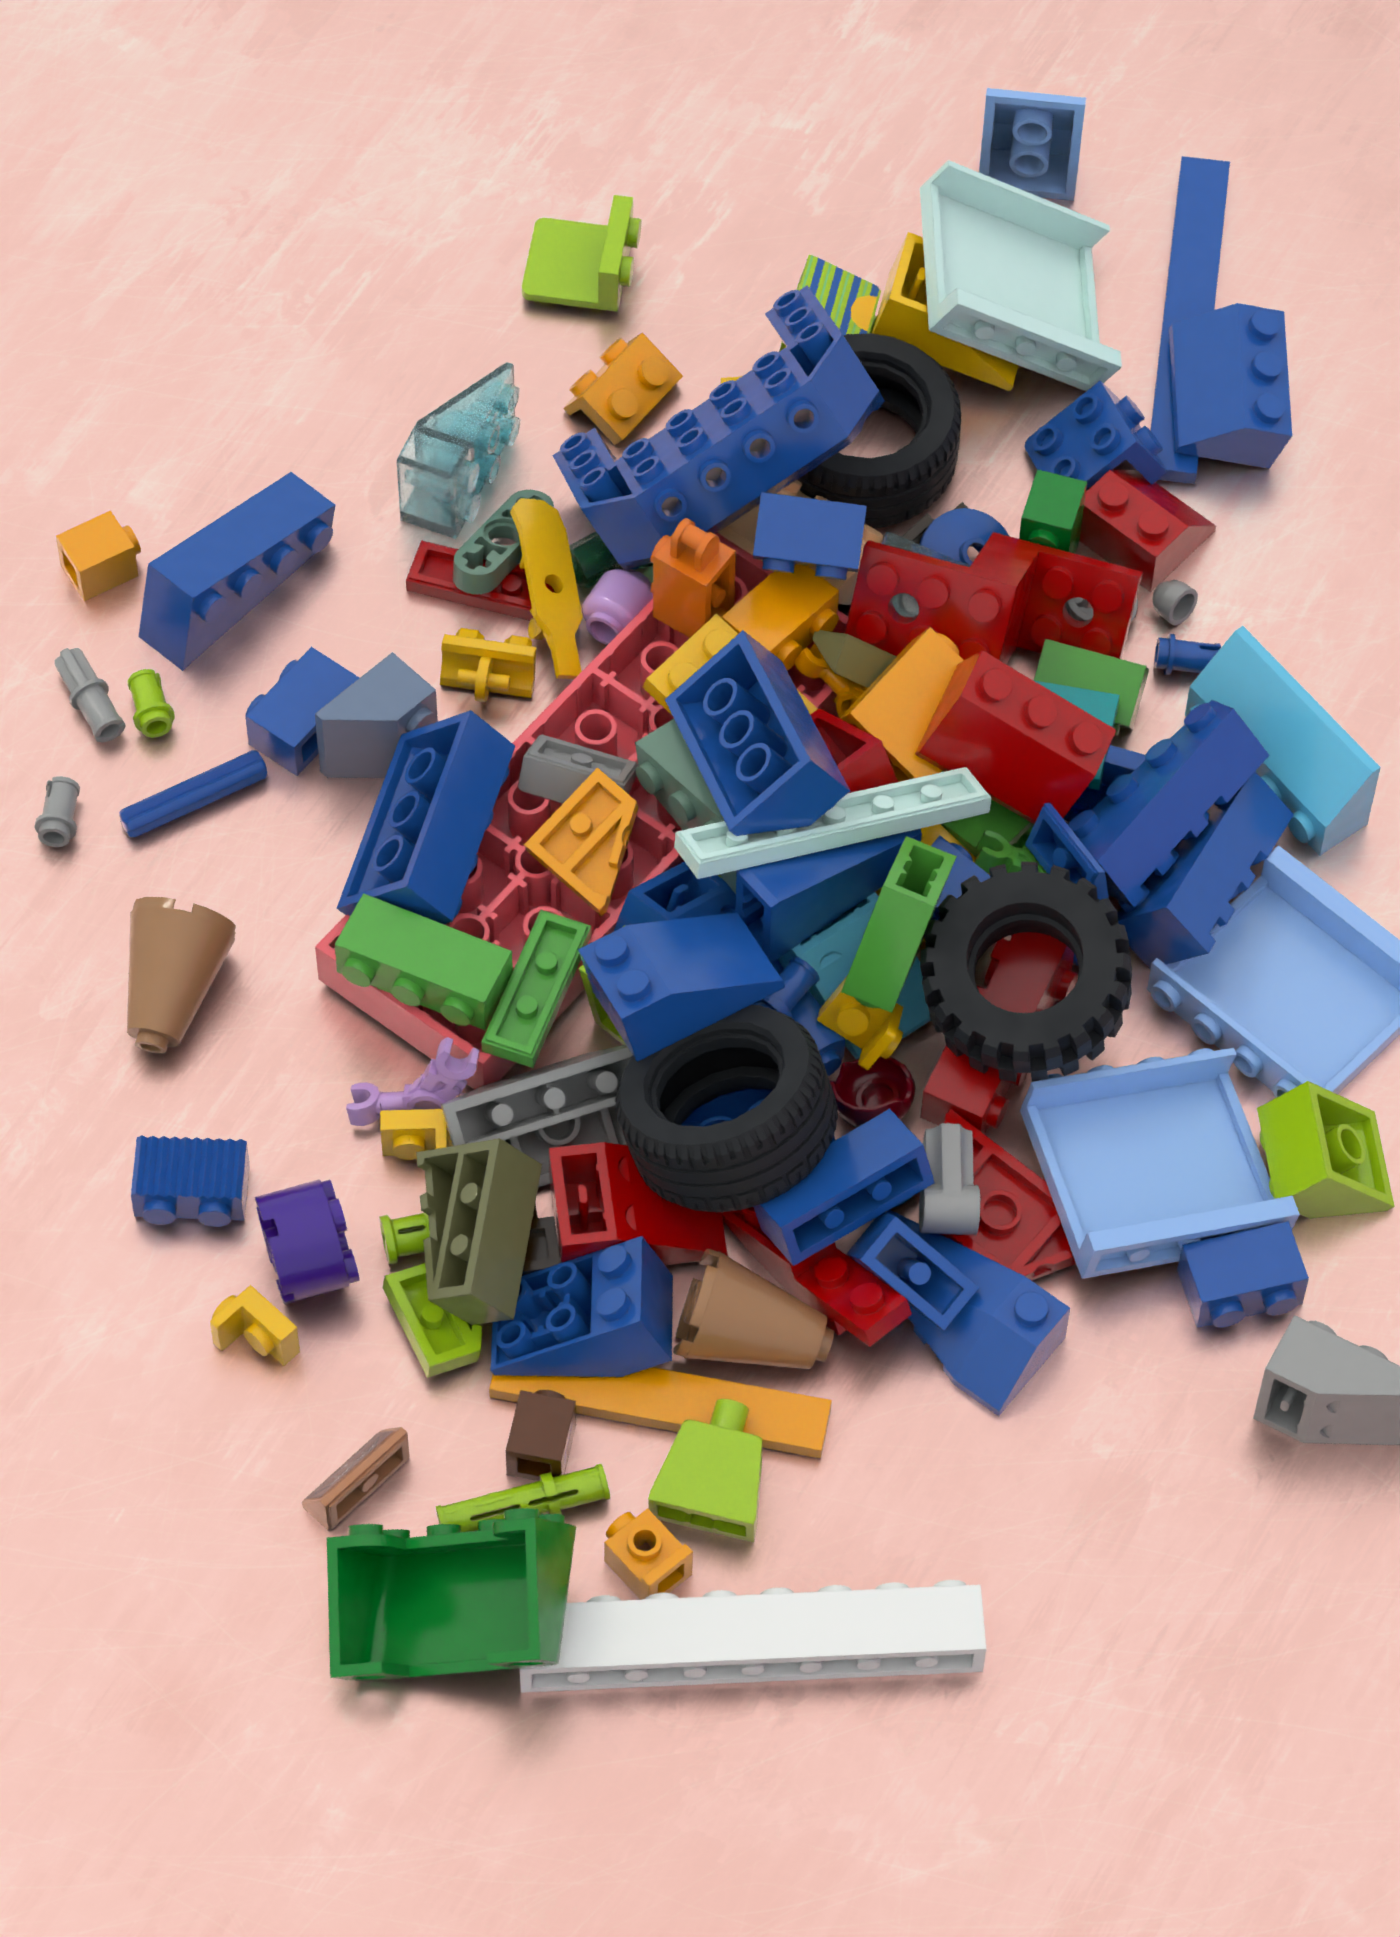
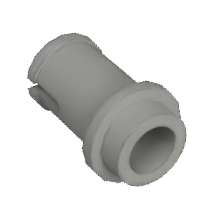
M58 776L53 777L52 781H47L42 815L36 818L34 828L38 833L39 840L48 846H65L76 835L77 825L73 821L80 786L71 778Z

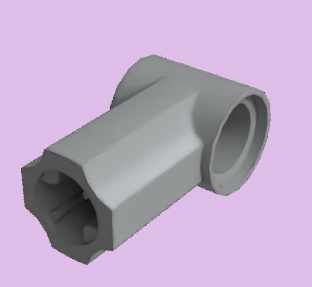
M941 1123L937 1127L926 1129L923 1137V1145L935 1183L920 1191V1233L977 1235L980 1221V1190L978 1185H974L973 1134L971 1130H966L960 1124Z

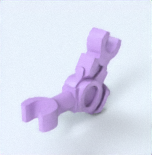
M446 1037L438 1046L436 1060L431 1059L425 1072L413 1084H405L404 1091L379 1092L378 1087L367 1082L351 1085L354 1103L347 1104L346 1106L350 1124L355 1126L372 1124L380 1118L381 1110L442 1109V1103L454 1099L459 1094L460 1096L465 1094L462 1092L467 1084L465 1079L472 1077L477 1069L479 1050L472 1048L466 1058H454L450 1055L453 1039Z

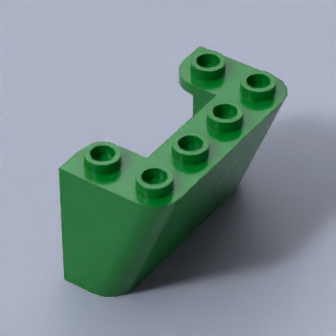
M521 1508L505 1510L504 1519L478 1521V1531L461 1532V1525L439 1524L427 1526V1536L410 1537V1530H383V1525L358 1524L348 1526V1536L328 1537L327 1575L330 1678L372 1681L558 1664L577 1526L566 1524L565 1515L562 1514L539 1515L538 1509Z

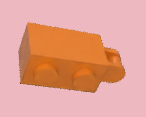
M688 518L683 519L671 536L665 535L658 541L652 552L653 582L650 591L653 593V617L690 638L716 613L722 617L734 606L736 551L720 542L718 535L703 531L696 527L695 522Z

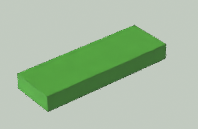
M540 910L482 1039V1052L531 1068L534 1067L581 961L578 949L588 945L592 936L591 925Z

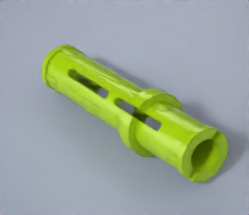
M602 1464L553 1477L551 1472L539 1475L540 1481L488 1493L445 1506H435L439 1524L461 1525V1532L478 1531V1521L504 1519V1511L510 1509H538L539 1515L548 1513L562 1514L561 1510L602 1499H611L606 1475Z

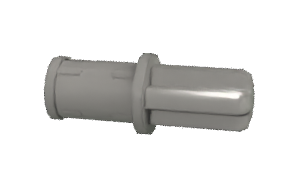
M63 649L60 651V656L55 659V667L71 693L69 697L70 704L73 708L82 712L98 742H107L115 739L124 731L126 726L107 695L109 692L108 684L96 676L81 649Z

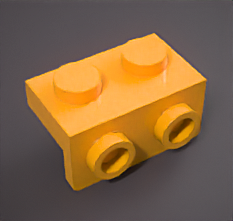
M643 332L627 343L620 337L599 357L605 364L596 374L591 369L588 370L569 388L574 397L563 407L569 416L581 409L614 445L624 440L683 377Z

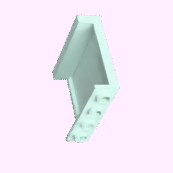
M950 160L920 187L929 331L1084 391L1089 390L1100 380L1105 383L1122 368L1121 351L1103 345L1099 340L1092 247L1110 232V225Z

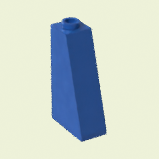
M921 828L737 870L735 912H738L772 963L883 887L905 837L908 836L921 842Z

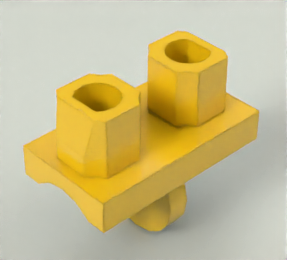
M460 628L456 635L444 634L441 643L442 665L440 685L475 690V701L484 703L487 702L490 692L532 698L535 683L537 647H532V641L529 637L511 635L504 642L485 640V636L479 630Z

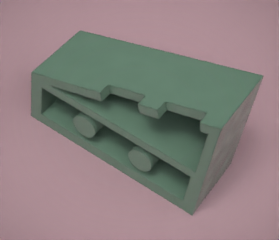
M674 719L635 742L639 765L636 767V775L640 784L649 794L657 798L682 830L724 821ZM736 871L719 874L736 894Z

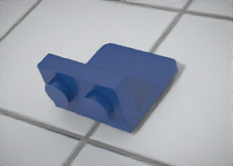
M1101 380L1039 428L1025 442V449L1036 469L1086 481V490L1125 459L1151 484H1154L1168 473L1157 455L1163 450L1162 445L1146 426L1141 428L1139 425L1145 419L1140 409L1127 395L1120 400Z

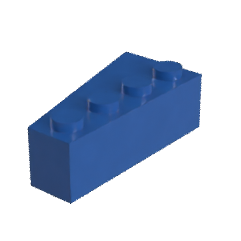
M290 472L148 563L138 637L183 671L313 555L322 551L328 545L333 536L332 524L336 505L293 472Z
M1214 700L1194 708L1184 719L1185 725L1170 739H1163L1153 745L1145 755L1146 760L1131 774H1125L1116 779L1106 791L1107 796L1093 809L1079 813L1070 821L1068 826L1105 871L1108 895L1135 908L1146 895L1140 887L1153 872L1157 876H1163L1175 863L1176 860L1170 852L1177 844L1188 838H1197L1209 824V813L1207 812L1213 804L1222 805L1228 803L1267 759L1269 754L1234 708Z
M1256 771L1228 803L1222 805L1213 804L1207 811L1209 813V824L1197 838H1188L1177 844L1170 852L1176 861L1163 876H1157L1153 872L1140 886L1146 895L1135 908L1120 900L1118 901L1121 907L1117 912L1118 923L1125 926L1129 947L1149 969H1151V964L1156 958L1167 965L1209 954L1216 942L1210 935V931L1217 924L1221 927L1228 923L1235 911L1229 901L1241 892L1249 889L1256 877L1250 867L1268 858L1294 815L1292 811Z

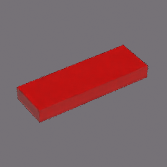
M421 540L406 578V591L528 621L533 618L530 612L532 606L525 569H520L519 564L494 590L485 594H470L457 588L453 582L454 555L458 549ZM483 559V566L485 567L486 561ZM545 583L546 587H547L551 592H554V593H555V590L553 589V587H552L551 585Z

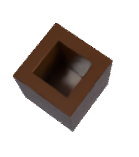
M520 1390L506 1447V1475L540 1481L539 1475L551 1472L553 1477L565 1474L576 1428L575 1400L566 1399L562 1394L551 1390H538L535 1393Z

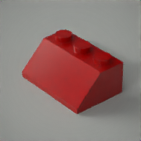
M981 650L957 665L915 755L944 772L967 767L993 801L1035 824L1044 803H1051L1060 816L1064 818L1096 776L1117 730Z

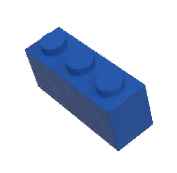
M888 1109L830 1143L823 1158L811 1173L788 1192L753 1207L761 1230L794 1266L931 1186L935 1181L923 1143Z

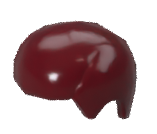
M880 1056L869 1070L858 1065L859 1059L852 1062L845 1061L841 1064L836 1081H830L835 1095L838 1112L844 1121L857 1128L888 1109L900 1120L909 1112L915 1097L916 1086L912 1074L905 1064L891 1056L887 1059Z

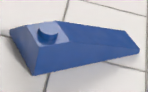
M888 1210L886 1213L900 1219L980 1287L944 1331L911 1306L909 1307L912 1315L908 1318L914 1325V1332L922 1343H927L944 1365L943 1371L951 1382L994 1414L1000 1416L1066 1338L1070 1307L1024 1275L943 1235L920 1233L918 1223L892 1210Z

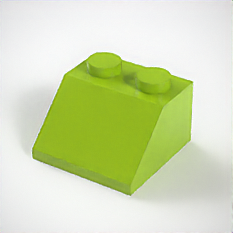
M1309 1081L1257 1108L1261 1127L1260 1142L1266 1152L1270 1173L1269 1188L1275 1199L1293 1196L1300 1215L1309 1219L1383 1212L1395 1207L1375 1111Z

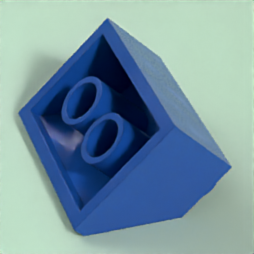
M1236 303L1173 322L1169 327L1175 453L1270 469L1292 437L1284 311Z

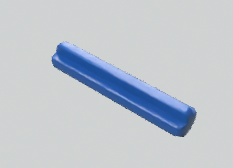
M251 750L121 809L119 812L121 825L129 837L135 838L265 779L267 776L266 764L258 751Z

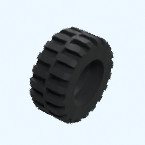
M1021 862V871L1007 873L1005 864L989 868V879L980 882L973 875L961 883L962 895L956 898L948 894L938 906L940 918L938 920H930L924 934L926 948L921 950L920 968L930 1019L936 1032L943 1033L946 1046L957 1057L963 1054L967 1055L970 1067L983 1074L988 1071L989 1067L998 1069L999 1079L1016 1082L1017 1073H1031L1033 1082L1048 1079L1047 1071L1060 1068L1062 1074L1066 1076L1079 1070L1078 1060L1086 1055L1093 1061L1105 1050V1038L1107 1036L1116 1037L1123 1024L1122 1013L1124 1010L1129 1009L1132 994V967L1129 939L1125 926L1118 923L1117 910L1108 898L1099 900L1097 898V887L1085 878L1079 879L1077 884L1071 882L1068 869L1053 865L1050 874L1042 873L1038 870V862ZM1023 932L1041 933L1058 939L1073 951L1079 966L1078 980L1072 991L1056 1005L1033 1013H1015L993 1005L980 994L975 983V967L983 953L1000 939Z

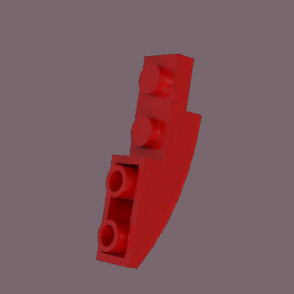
M754 1207L722 1213L725 1224L768 1273L788 1293L828 1317L827 1327L834 1330L837 1335L840 1336L847 1330L871 1347L912 1315L908 1300L836 1248L835 1242L793 1266L761 1230Z

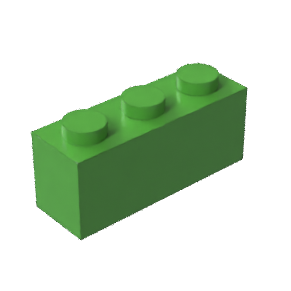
M364 893L335 943L337 972L342 974L351 983L361 987L371 985L391 993L398 1001L406 1005H421L441 1013L454 1024L461 1026L470 1024L486 1030L513 972L511 950Z

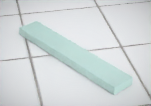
M963 767L848 793L833 808L808 827L736 836L729 831L725 821L676 832L674 848L696 878L701 879L986 814L990 811L991 796L968 768Z

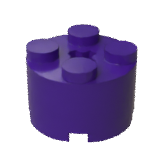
M318 1179L255 1197L267 1252L274 1271L278 1275L276 1283L284 1305L349 1287L350 1283L360 1281L352 1249H349L344 1231H347L343 1210L339 1198L336 1199L330 1179L322 1182Z

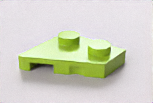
M425 1263L384 1277L382 1288L427 1378L478 1362L481 1352V1324L471 1325L428 1300Z

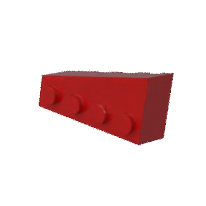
M1035 932L1013 934L1010 941L1004 938L997 941L990 955L992 960L984 979V985L987 987L985 989L977 985V988L987 1001L1010 1012L1033 1013L1048 1009L1056 1005L1057 1001L1063 1000L1076 985L1078 974L1072 971L1074 953L1058 939ZM945 1046L923 1090L920 1118L939 1126L944 1122L946 1113L952 1109L985 1134L989 1126L995 1129L998 1128L1009 1105V1099L1005 1097L1012 1084L1020 1087L1028 1073H1017L1016 1082L999 1079L998 1069L989 1067L988 1071L983 1074L970 1067L967 1055L963 1054L957 1057Z

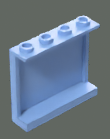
M1278 845L1269 854L1268 858L1264 860L1261 876L1250 885L1249 889L1245 890L1230 904L1235 911L1228 923L1221 927L1217 924L1210 931V935L1216 942L1209 954L1167 965L1156 958L1151 964L1147 990L1162 1009L1168 1012L1174 1011L1189 1023L1194 1033L1203 1042L1210 1045L1215 1044L1221 1050L1234 1048L1237 1055L1233 1063L1239 1071L1248 1077H1256L1273 1091L1276 1098L1307 1081L1338 1094L1400 1035V940Z
M1203 1048L1193 1051L1187 1056L1169 1059L1150 1057L1134 1065L1116 1068L1110 1065H1102L1086 1073L1069 1076L1049 1074L1048 1079L1031 1082L1020 1113L1082 1279L1179 1262L1183 1244L1289 1221L1291 1229H1293L1300 1215L1293 1196L1275 1199L1272 1196L1269 1188L1270 1177L1228 1073L1237 1055L1234 1048L1217 1051Z

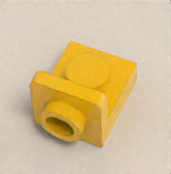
M846 976L820 1008L817 1021L861 1048L858 1065L869 1070L880 1056L884 1059L889 1058L899 1045L903 1036V1031L898 1029L903 1006L896 1003L891 1013L881 1008H870L862 1005L854 997L841 992L847 978Z
M442 1109L380 1111L382 1156H395L404 1160L417 1159L416 1152L453 1146Z
M252 1285L248 1286L238 1296L231 1295L224 1299L212 1315L210 1321L213 1344L221 1351L225 1350L238 1337L244 1334L246 1340L255 1351L262 1356H267L270 1353L283 1366L300 1353L297 1326Z

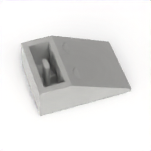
M1294 1315L1265 1368L1253 1419L1302 1443L1400 1445V1366L1389 1361L1376 1348L1366 1345L1358 1346L1337 1336L1334 1330L1324 1323L1306 1321Z

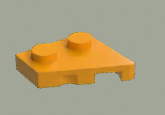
M597 767L524 844L525 849L600 916H603L608 909L638 812L637 801Z

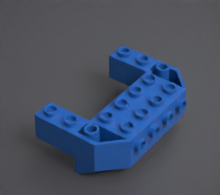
M808 286L801 290H791L783 294L775 301L773 308L765 313L786 348L780 352L773 351L765 354L754 363L753 370L736 381L729 380L720 384L710 393L708 400L693 410L686 409L678 412L668 420L666 428L649 439L642 438L633 442L624 450L622 457L618 460L595 427L587 433L580 432L572 435L564 441L560 451L552 455L581 510L624 570H638L641 565L652 563L651 555L658 541L665 535L671 536L678 524L685 518L695 522L696 527L707 533L712 532L716 534L757 507L760 504L761 492L778 493L850 445L861 432L865 420L872 411L878 410L884 403L881 393L851 346Z

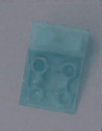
M504 363L416 422L396 460L401 521L457 539L465 522H473L479 510L481 502L480 493L485 483L491 485L496 479L501 463L500 455L505 445L511 447L514 444L520 429V418L515 417V408L519 399L520 389L514 386V364Z

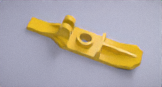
M520 498L514 504L510 513L519 535L522 551L519 565L520 569H525L532 606L530 612L533 618L528 625V635L530 639L534 640L546 639L552 653L556 679L574 680L582 672L575 633L583 616L567 531L559 511L544 500ZM545 583L551 585L555 590V593L551 592L546 587Z

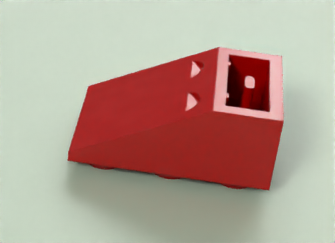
M599 1142L549 1148V1178L561 1263L640 1236L644 1237L664 1265L698 1262L701 1260L706 1249L720 1251L728 1256L721 1212L691 1210L661 1198L645 1184L640 1176L628 1145Z

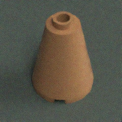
M143 897L135 900L133 909L130 912L127 1033L136 1039L135 1046L138 1048L162 1054L166 1053L167 1047H177L180 1045L235 942L236 925L224 915L193 903L192 911L189 912L174 909L176 899Z
M706 1249L699 1263L706 1266L702 1281L693 1278L675 1336V1338L681 1339V1341L673 1348V1354L687 1359L809 1370L814 1365L815 1360L825 1362L834 1338V1330L826 1328L828 1319L826 1315L720 1251Z

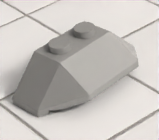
M621 1045L586 1053L481 1086L442 1103V1111L453 1146L500 1138L542 1164L538 1187L550 1184L549 1148L599 1142L627 1145L617 1120L615 1097L619 1080L632 1057L631 1051L627 1045Z

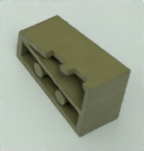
M500 1138L416 1152L417 1167L425 1171L426 1193L420 1196L421 1211L428 1214L430 1237L423 1240L428 1300L471 1325L514 1319L542 1164Z

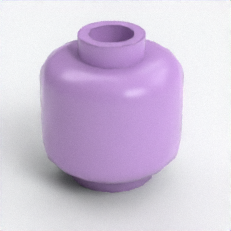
M621 569L607 571L601 576L582 605V614L586 621V628L592 637L608 645L653 599L649 579L638 571Z

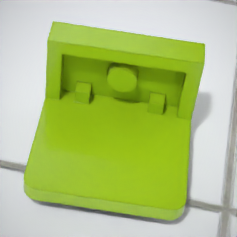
M614 195L608 225L553 218L538 219L534 225L524 272L522 296L529 301L618 312L623 286L630 287L632 282L634 257H629L630 249L638 248L641 235L642 219L633 218V197Z

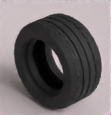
M872 333L846 334L843 336L884 399V403L880 407L901 416L914 429L916 435L910 444L889 455L864 458L843 455L838 452L797 479L802 483L799 491L811 499L821 496L834 502L865 505L867 508L864 524L872 528H882L907 521L924 512L947 489V485L950 484L955 473V466L958 460L961 431L960 400L953 381L941 365L914 345L894 337Z
M749 1005L638 1062L632 1055L619 1080L615 1097L617 1120L637 1170L645 1184L653 1192L669 1202L691 1210L715 1213L743 1210L760 1205L792 1189L805 1179L823 1158L835 1134L836 1121L838 1119L835 1095L815 1040L803 1025L796 1022L790 1016L760 1005ZM744 1089L773 1090L758 1106L733 1120L705 1127L681 1126L697 1108L720 1095Z

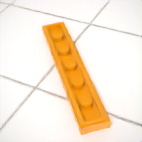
M655 1367L623 1377L504 1376L493 1374L489 1388L490 1398L516 1403L520 1390L532 1393L538 1390H551L562 1394L566 1399L575 1400L576 1414L679 1432L685 1420L691 1419L710 1424L716 1401L718 1399H730L748 1407L749 1412L743 1432L761 1437L763 1448L820 1459L832 1400Z

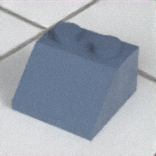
M393 652L315 713L320 772L327 778H385L401 734L438 722L436 689Z

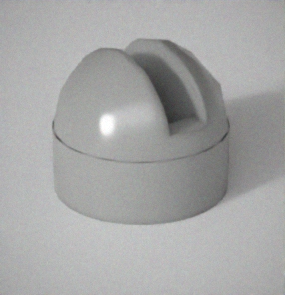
M1178 580L1165 581L1154 590L1152 602L1155 611L1172 625H1178L1184 622L1193 612L1197 604L1198 594L1196 590L1184 582Z

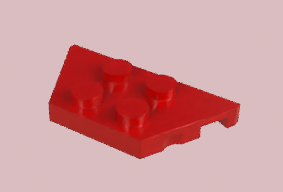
M950 1109L946 1113L943 1123L960 1124L966 1130H971L973 1134L974 1185H978L980 1190V1221L977 1235H940L1024 1275L1031 1281L1076 1264L1046 1181Z

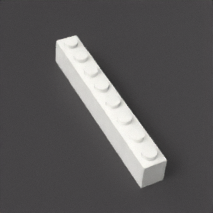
M945 1580L934 1584L933 1587L909 1588L906 1584L891 1582L868 1590H851V1588L843 1585H830L819 1589L818 1592L794 1593L791 1589L779 1587L764 1590L756 1595H736L734 1592L727 1590H715L704 1594L702 1597L679 1598L672 1593H655L643 1600H621L615 1596L601 1595L590 1598L587 1602L566 1603L559 1663L550 1666L520 1668L521 1693L983 1672L986 1638L981 1585H966V1583L959 1580Z

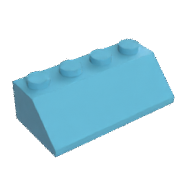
M1244 626L1235 630L1190 685L1185 716L1197 706L1209 703L1211 700L1234 708L1269 754L1256 772L1294 814L1288 824L1291 833L1298 841L1308 843L1321 856L1368 824L1381 767Z

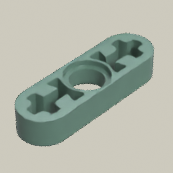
M522 490L514 493L457 550L453 563V582L457 588L470 594H485L494 590L520 563L522 558L518 531L510 511L520 498L544 500L554 507L552 499L547 494L537 490ZM495 538H508L516 543L512 545H498L491 540ZM483 559L486 561L485 567L483 566Z

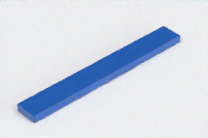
M1185 156L1181 158L1150 429L1163 447V450L1157 455L1168 472L1159 480L1195 484L1199 457L1175 453L1169 327L1173 322L1213 311L1215 308L1230 168L1229 161Z

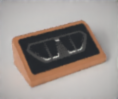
M402 1427L383 1429L376 1433L302 1501L303 1508L328 1531L336 1527L409 1460L408 1432Z

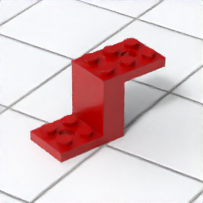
M995 532L992 533L970 567L868 540L863 548L845 634L851 635L895 656H898L914 638L931 627L936 633L943 634L954 642L959 650V656L963 660L983 650L1007 664L1016 647L1041 653L1045 639L1122 659L1143 572ZM900 593L913 596L918 602L919 614L913 617H904L898 614L893 606V596ZM1072 598L1087 600L1093 608V617L1087 621L1073 619L1067 612V601Z

